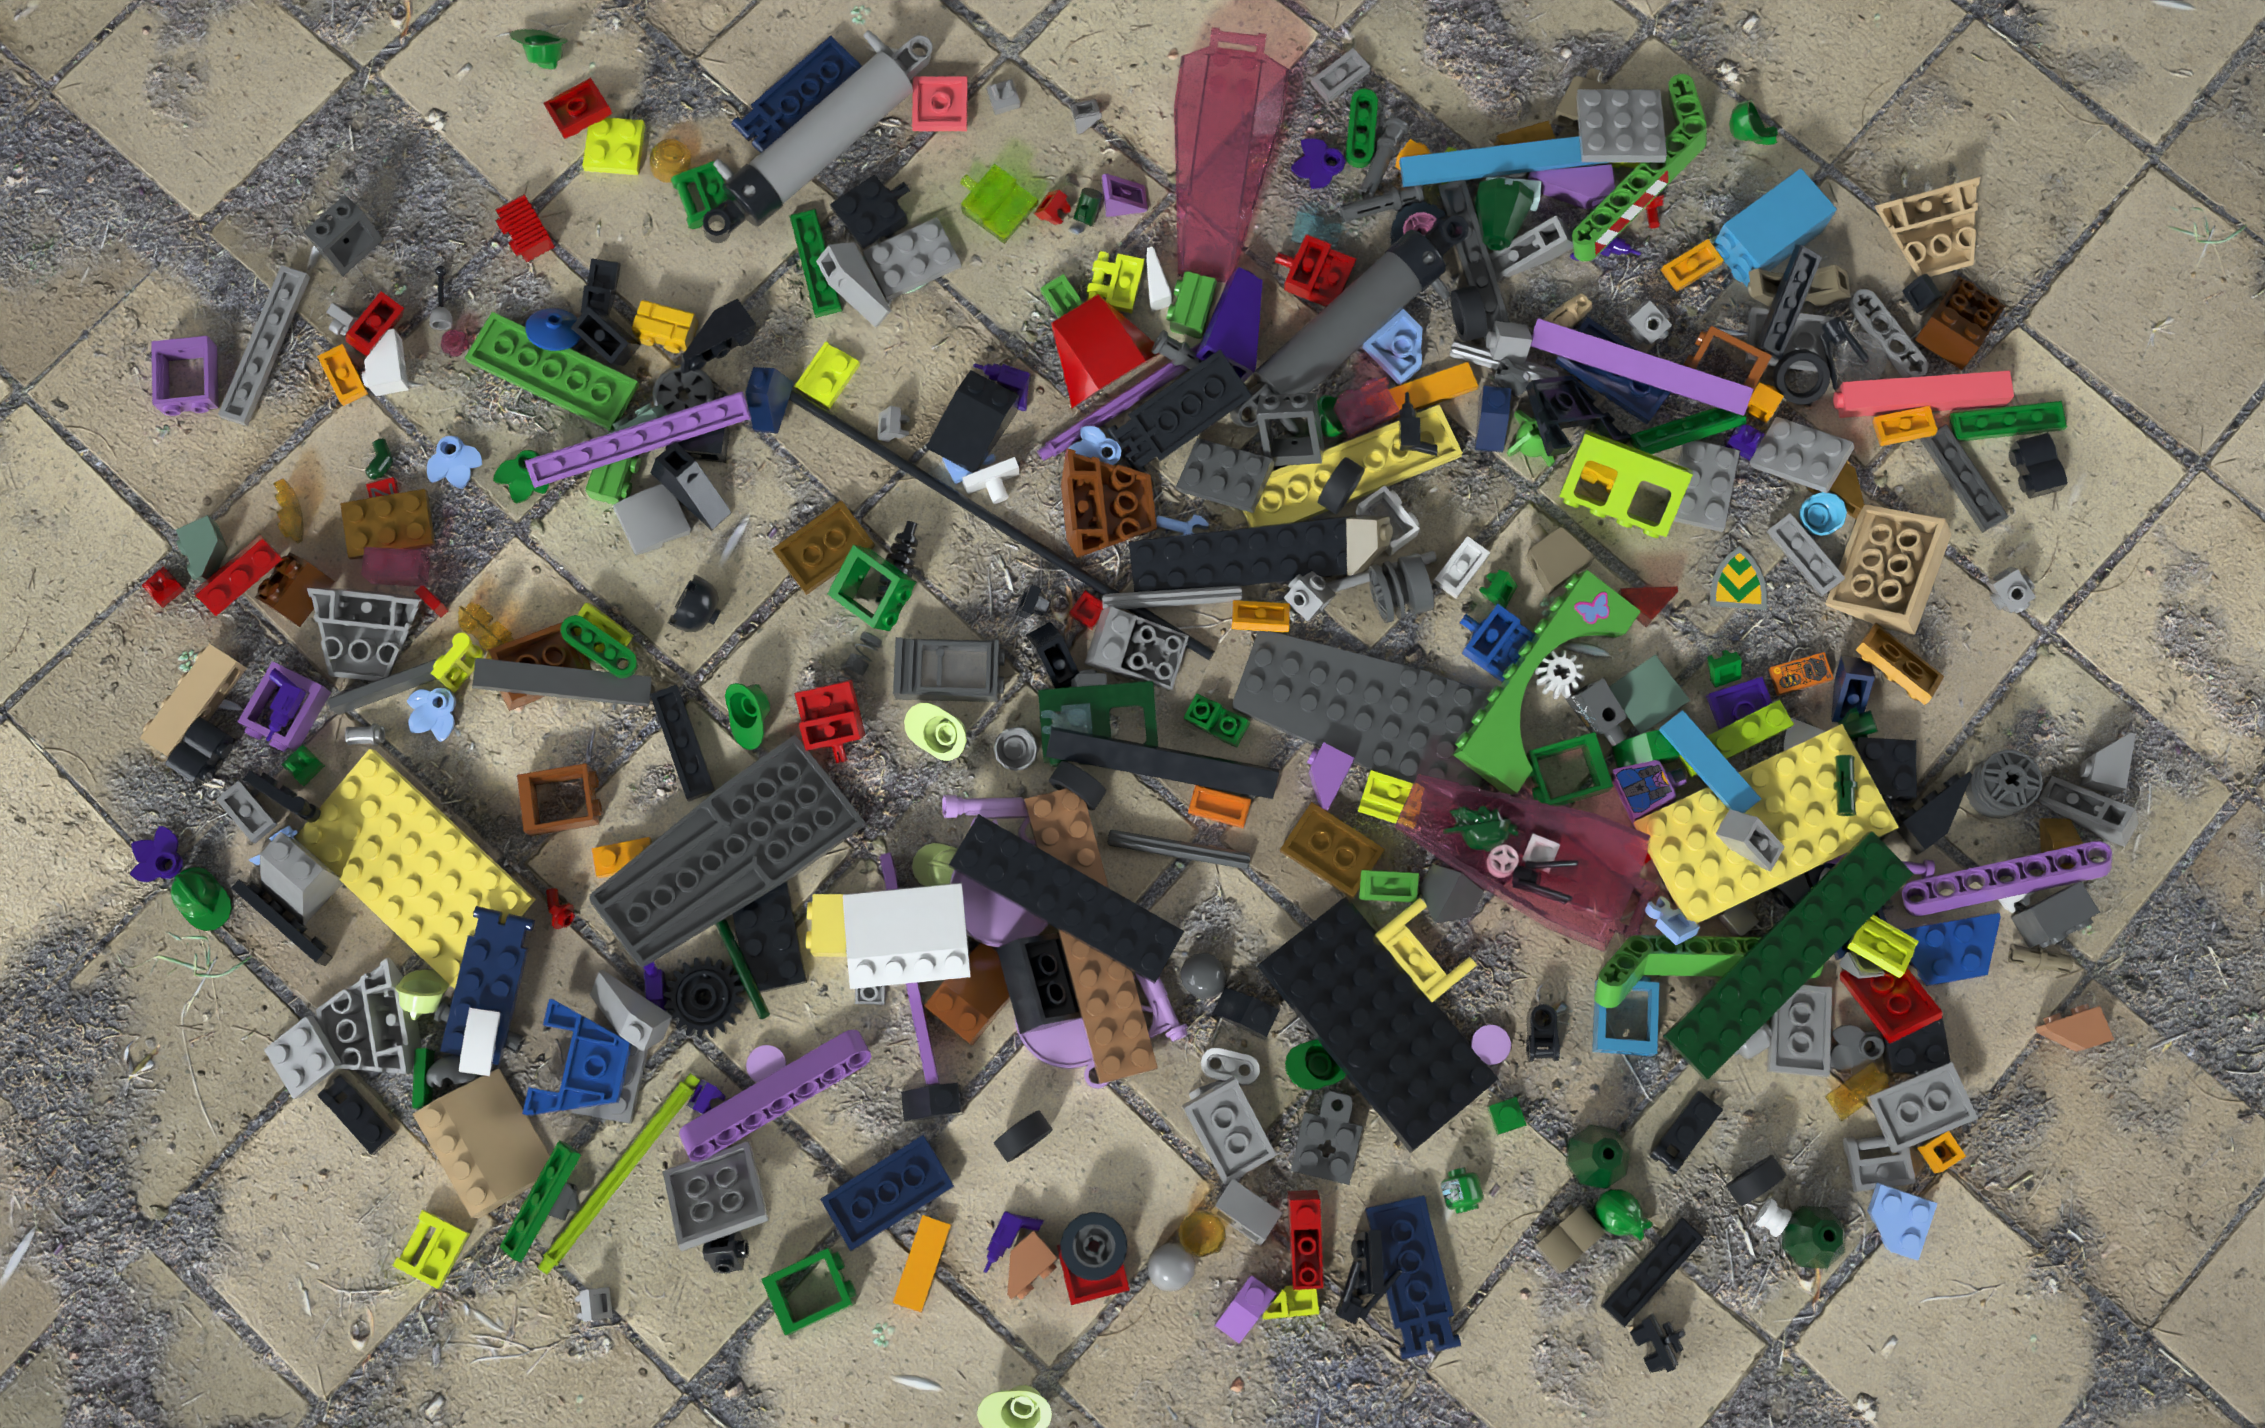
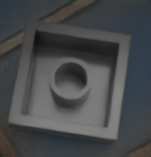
M2080 881L2012 916L2011 919L2029 948L2036 945L2045 948L2067 938L2069 934L2094 923L2091 917L2099 914L2100 911Z

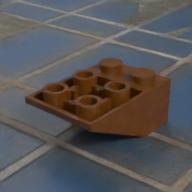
M1958 276L1915 340L1960 370H1963L1981 347L2006 306L2000 303L1997 298L1978 289L1972 282Z

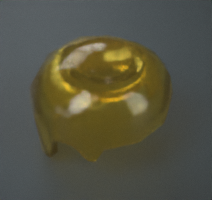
M672 138L664 139L652 148L650 153V170L658 180L671 183V178L674 175L690 170L692 155L688 147L681 141Z
M1199 1210L1188 1214L1183 1218L1178 1229L1180 1243L1187 1252L1195 1256L1205 1257L1218 1253L1226 1241L1225 1226L1218 1216L1209 1211Z

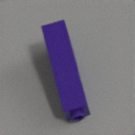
M1238 267L1225 284L1195 357L1204 361L1221 349L1242 381L1245 382L1256 369L1263 280L1254 276L1252 272Z

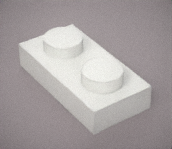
M1467 536L1436 576L1433 583L1456 599L1488 558L1490 552Z

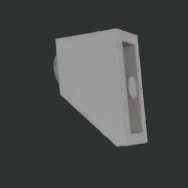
M2128 733L2086 758L2082 762L2079 772L2082 777L2081 786L2114 795L2125 790L2136 734Z
M1729 809L1716 832V835L1729 849L1770 872L1785 847L1758 817Z

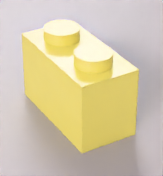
M813 894L812 902L807 904V919L812 920L811 931L806 932V949H810V953L814 957H847L843 894Z

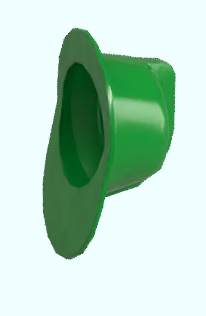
M518 29L510 33V38L523 45L529 62L537 64L541 68L551 70L556 69L557 62L562 59L563 44L568 42L565 38H560L549 32L537 29Z
M740 683L730 684L725 692V701L732 734L737 743L748 750L756 749L762 743L764 737L763 721L770 713V702L759 684H752L747 687Z
M200 867L188 868L175 876L171 887V898L185 919L196 929L204 931L215 930L223 926L229 919L232 910L231 899L214 876L206 869Z
M1317 1039L1298 1044L1291 1048L1286 1055V1072L1291 1081L1300 1088L1306 1090L1319 1089L1335 1084L1346 1076L1344 1071Z

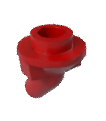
M1659 193L1644 208L1647 212L1649 228L1655 229L1660 226L1657 207L1663 206V193Z
M547 889V906L549 913L552 915L553 928L561 929L568 927L574 920L575 907L571 903L559 905L558 889Z

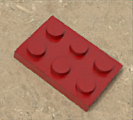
M1908 968L1900 978L1883 969L1885 972L1883 976L1857 978L1846 970L1840 972L1841 982L1889 1044L1942 1018V1010Z

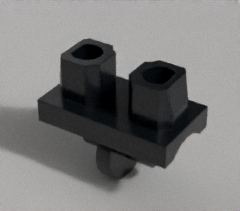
M1654 1313L1646 1316L1642 1323L1630 1331V1334L1637 1346L1652 1341L1656 1351L1644 1356V1362L1649 1372L1653 1373L1666 1369L1668 1373L1675 1370L1679 1364L1669 1343H1671L1675 1353L1684 1350L1679 1339L1684 1337L1686 1333L1684 1329L1674 1331L1670 1321L1662 1324L1666 1333L1665 1336Z

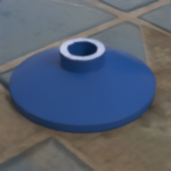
M547 308L539 310L532 314L526 322L525 330L528 339L537 347L545 350H566L576 345L581 339V336L571 328L578 318L563 309Z

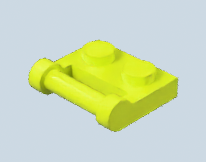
M457 633L453 637L452 648L446 655L440 656L435 661L431 674L453 693L460 688L474 671L475 658H484L483 650L479 646L473 645L471 638L465 633ZM465 654L466 659L464 661H461L460 659Z
M422 1210L418 1216V1219H420L401 1256L396 1257L393 1266L436 1289H441L470 1233L438 1218L428 1211ZM430 1226H433L436 1230L418 1264L415 1266L411 1261Z

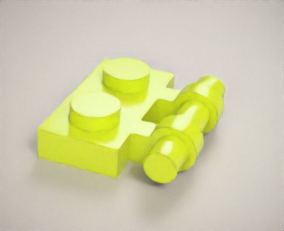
M1100 251L1097 260L1093 263L1092 271L1094 274L1092 282L1087 287V301L1096 295H1100L1101 297H1106V301L1117 311L1132 314L1144 267V259L1117 254L1116 262L1111 263L1108 262L1109 254ZM1104 275H1112L1110 286L1102 285Z

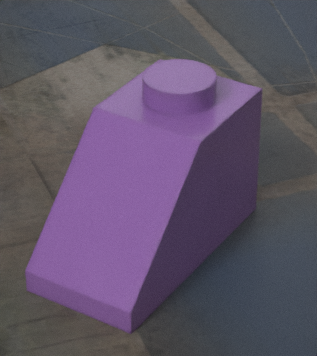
M1323 742L1320 750L1314 748L1307 763L1311 765L1309 776L1319 806L1328 812L1355 758Z
M1250 1275L1215 1326L1240 1344L1276 1293Z

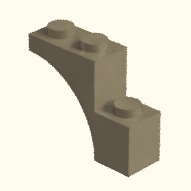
M1835 264L1817 269L1804 302L1809 301L1818 307H1823L1850 298L1847 271ZM1760 268L1749 271L1750 282H1748V291L1752 298L1771 307L1784 273L1769 272Z

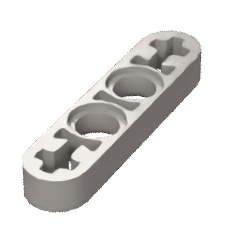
M1868 289L1858 290L1849 302L1851 313L1902 378L1923 377L1929 368L1926 358L1878 297ZM1859 301H1868L1867 306L1863 305L1860 307L1858 305ZM1873 310H1875L1876 312H1874V313L1871 315V317L1868 318L1867 315L1869 314V312H1870V314H1871V313L1873 312ZM1873 320H1884L1887 324V329L1884 331L1877 330L1873 325ZM1893 340L1900 341L1904 346V351L1901 353L1894 352L1890 347V342ZM1907 353L1910 354V357L1908 359L1906 358L1904 361H1901V359H1903L1907 355ZM1917 364L1919 366L1918 371L1914 370L1911 372L1909 367Z

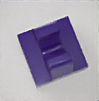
M1747 424L1735 428L1725 447L1740 450L1739 455L1750 461L1765 434Z
M700 1079L687 1106L704 1114L713 1109L709 1103L711 1099L718 1098L724 1101L726 1096L716 1086Z

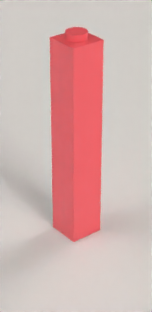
M2010 371L1843 382L1834 392L1833 405L1835 409H1838L1839 418L1886 415L1930 406L1932 412L2005 407L2014 398Z

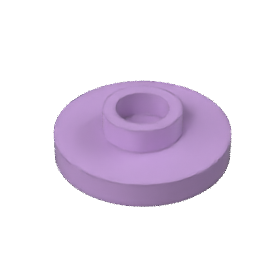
M1486 1025L1474 1033L1471 1039V1046L1484 1063L1495 1065L1507 1058L1511 1050V1041L1506 1031L1501 1027Z
M762 1045L755 1048L748 1056L746 1062L748 1075L756 1083L787 1066L784 1054L778 1048L771 1045Z

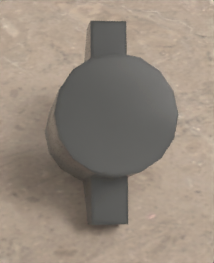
M1504 358L1500 362L1494 375V382L1498 386L1503 385L1505 388H1511L1512 396L1516 397L1526 391V386L1529 384V375L1525 371L1517 369L1508 359Z
M566 1182L549 1212V1216L565 1221L569 1210L578 1213L580 1202L577 1195L578 1188L575 1184Z

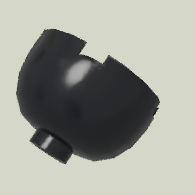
M694 574L692 581L688 582L675 605L677 610L674 616L671 614L668 624L685 632L700 631L708 623L714 625L721 610L717 608L719 597L713 585Z

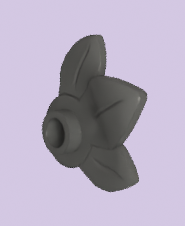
M1855 1025L1837 1027L1832 1031L1838 1044L1830 1051V1066L1836 1069H1851V1075L1855 1082L1865 1080L1873 1073L1875 1060L1884 1052L1882 1037L1872 1031L1863 1032ZM1867 1041L1872 1042V1046L1869 1050L1864 1049V1046Z

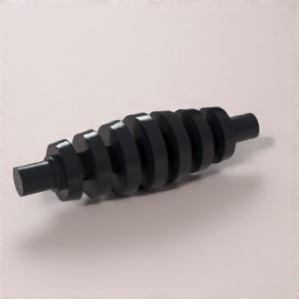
M907 521L904 531L897 533L894 539L898 543L891 545L890 551L893 553L887 554L885 560L912 578L913 573L908 569H914L915 564L910 558L916 557L917 551L911 547L918 546V539L914 536L917 523ZM881 574L879 582L886 586H878L877 593L884 597L892 581ZM876 597L875 603L878 606L883 597Z

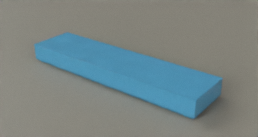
M1683 710L1660 727L1659 731L1728 809L1745 813L1761 800L1759 795Z

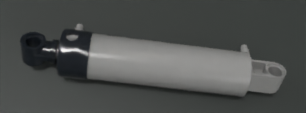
M870 30L866 31L864 37L877 54L749 164H745L736 173L720 159L715 160L714 166L726 179L722 188L729 199H726L716 209H711L704 215L703 230L706 238L713 243H722L745 220L756 227L762 225L788 199L913 92L910 80L924 69L931 60L933 47L930 39L922 35L914 36L894 53ZM915 48H922L926 51V54L919 56L913 50ZM715 221L724 224V228L720 231H714L709 226Z

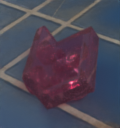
M1387 377L1379 380L1372 378L1365 382L1362 388L1356 391L1349 389L1338 396L1334 411L1349 438L1399 414L1400 410L1387 388L1389 383Z

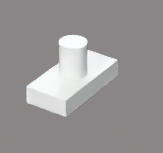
M1015 457L962 477L967 495L987 487L993 504L1005 501L1009 496L1002 481L1020 475L1019 466Z

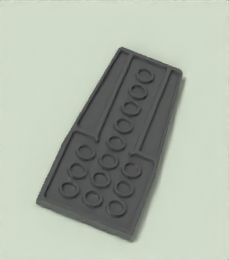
M1258 631L1233 700L1232 708L1234 711L1315 747L1321 748L1324 742L1354 757V764L1368 770L1426 787L1425 791L1469 807L1473 806L1482 777L1456 758L1453 753L1458 748L1455 745L1457 739L1463 732H1469L1473 726L1471 722L1473 716L1479 709H1485L1489 703V700H1487L1489 692L1425 670L1272 631Z
M793 735L723 784L593 891L589 897L590 903L637 965L644 967L793 878L863 828L865 821L810 752L805 750L798 737Z

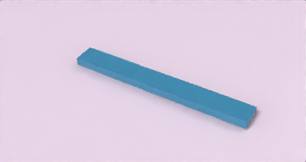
M1579 136L1400 157L1399 160L1403 187L1609 163L1581 162Z

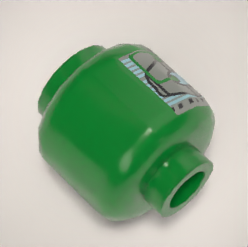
M1465 1167L1448 1171L1449 1178L1441 1182L1446 1207L1455 1210L1456 1214L1478 1209V1203H1481L1484 1199L1479 1176L1474 1172L1467 1173Z

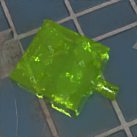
M996 164L990 168L978 183L967 174L960 181L961 185L971 191L960 204L962 213L1004 244L1039 204L1036 197L1017 184L1016 178Z

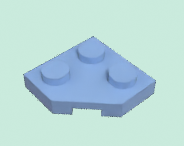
M1402 309L1363 344L1362 348L1398 385H1402L1421 369L1422 327Z
M1877 1183L1868 1213L1875 1223L1887 1250L1919 1260L1938 1203Z

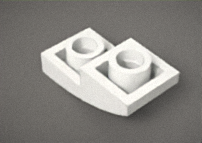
M469 1008L459 1072L490 1076L496 1048L495 1041L501 1016L500 1012Z

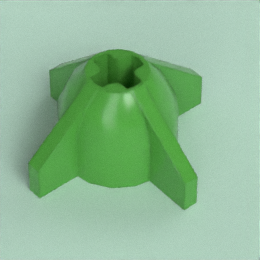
M1520 409L1517 410L1514 416L1519 422L1520 427L1516 434V444L1508 449L1507 455L1510 457L1520 451L1528 457L1542 456L1548 467H1551L1555 460L1553 456H1547L1535 417L1530 418Z

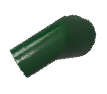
M383 438L372 442L376 456L365 470L367 477L372 480L383 477L393 464L387 442Z

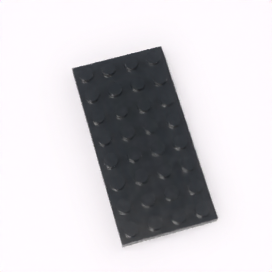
M1345 896L1264 959L1257 967L1411 1153L1494 1084L1498 1078L1475 1053L1472 1046L1435 1002L1431 1003L1375 936L1377 932Z

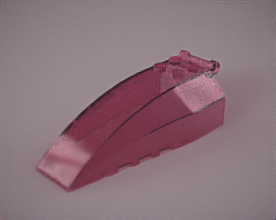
M1212 27L1208 47L1181 56L1173 120L1178 277H1184V273L1189 271L1200 276L1204 275L1215 278L1217 282L1226 283L1228 278L1238 268L1258 202L1281 137L1290 72L1288 68L1264 54L1266 33L1251 35L1221 31L1220 27ZM1225 42L1256 46V52L1220 48L1218 43Z
M1418 774L1395 824V828L1411 840L1551 931L1602 952L1606 951L1615 933H1619L1626 938L1641 935L1639 930L1646 915V906L1648 902L1652 901L1654 896L1658 895L1660 886L1639 877L1650 847L1651 835L1591 812L1564 806H1552L1533 799H1521L1506 793H1494L1481 790L1479 787L1463 786L1456 782ZM1463 806L1477 811L1480 806H1486L1490 812L1495 808L1499 809L1501 818L1506 816L1508 819H1511L1512 824L1517 825L1518 837L1510 834L1508 839L1501 844L1511 846L1516 850L1519 860L1517 865L1525 866L1522 863V858L1532 834L1560 844L1554 861L1577 860L1579 864L1577 866L1551 868L1549 873L1536 869V872L1541 873V886L1570 895L1572 900L1568 901L1567 904H1562L1532 892L1513 888L1512 878L1514 871L1505 878L1493 876L1489 872L1486 863L1491 851L1471 849L1465 843L1461 833L1443 834L1444 829L1455 827L1456 821L1450 814V810ZM1634 888L1640 889L1643 892L1629 925L1621 923L1620 921Z

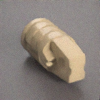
M1581 293L1560 305V307L1556 308L1554 312H1551L1542 320L1571 329L1592 310V302Z

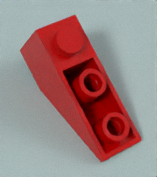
M1287 1191L1293 1290L1324 1289L1321 1204L1318 1191Z

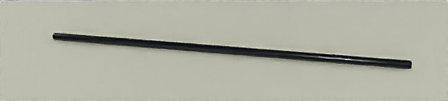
M792 389L789 400L1102 595L1120 593ZM1146 608L1126 609L1140 618L1188 635ZM1188 635L1186 647L1209 661L1215 651Z

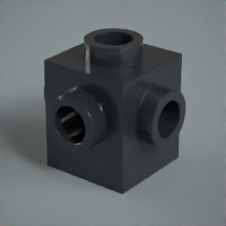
M740 1231L704 1243L703 1258L705 1262L709 1263L714 1273L728 1274L732 1271L744 1269V1260L749 1256V1244L747 1239L742 1237Z

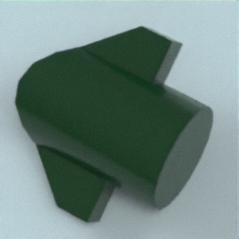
M1083 188L1073 219L1093 227L1103 195L1095 189Z
M1856 707L1849 709L1845 717L1838 722V725H1843L1851 741L1854 742L1857 737L1868 738L1869 734L1878 732L1871 710L1859 714Z

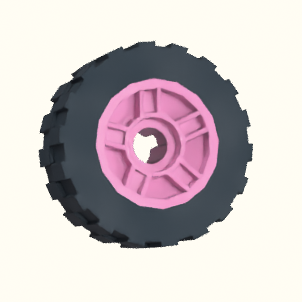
M1416 202L1410 206H1405L1401 212L1397 213L1395 220H1393L1390 233L1391 246L1409 230L1420 231L1423 235L1426 234L1438 218L1446 216L1445 212L1434 204H1427L1428 202ZM1449 223L1447 233L1451 237L1453 230Z

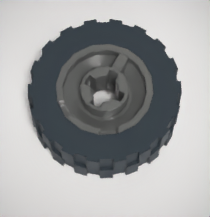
M1089 1212L1079 1215L1069 1223L1063 1232L1060 1244L1061 1255L1066 1266L1080 1278L1092 1281L1108 1278L1120 1269L1126 1258L1127 1238L1125 1232L1114 1218L1104 1213ZM1093 1240L1098 1241L1100 1244V1249L1095 1253L1091 1252L1088 1248V1244Z

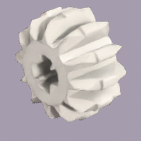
M1565 650L1560 652L1559 657L1554 651H1551L1548 654V658L1542 660L1540 663L1542 667H1537L1535 674L1541 676L1536 680V685L1545 684V688L1542 691L1543 694L1546 695L1551 690L1553 691V698L1558 699L1560 693L1565 698H1569L1571 691L1578 692L1580 689L1578 683L1583 682L1585 676L1578 673L1583 669V664L1574 665V661L1577 658L1576 655H1572L1568 659L1566 658ZM1556 670L1558 671L1559 674H1562V673L1565 674V676H1564L1563 679L1561 678V676H1555V675H1554V673L1556 672Z

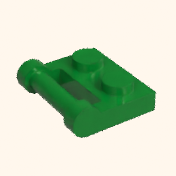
M715 161L679 173L671 178L673 188L678 190L688 216L686 221L690 229L702 227L704 215L711 209H716L726 199H729L722 188L724 184L722 175L713 164ZM694 181L705 207V210L697 212L688 189V184Z

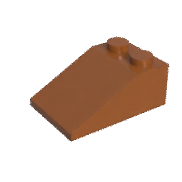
M562 622L491 648L486 656V659L592 670L587 657L569 645L562 637L560 630ZM500 691L509 711L544 697Z
M980 943L969 954L970 977L946 979L924 1005L930 1013L971 1046L974 1045L1010 1001L998 953L989 945Z

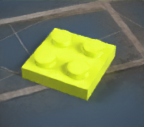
M606 117L601 122L589 126L583 158L584 170L639 175L645 131L644 121Z

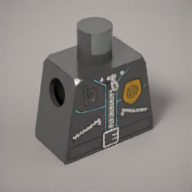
M1604 678L1588 683L1578 692L1566 698L1568 704L1590 733L1595 732L1596 736L1604 733L1612 746L1627 738L1619 726V723L1627 718L1626 714Z

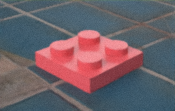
M913 76V131H967V76Z

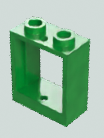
M853 545L827 595L872 628L891 631L898 621L903 606L911 597L916 581L870 548ZM871 566L892 581L875 614L854 600Z
M1595 732L1530 750L1526 754L1533 769L1528 776L1532 778L1534 784L1532 795L1535 803L1541 805L1542 811L1604 794L1614 787ZM1581 748L1594 786L1550 799L1538 760Z
M832 1248L824 1249L761 1279L785 1336L794 1334L855 1305L853 1298L857 1296L852 1281L850 1279L845 1281L841 1271L845 1268V1265L838 1251L834 1253ZM825 1259L842 1301L796 1322L779 1280Z

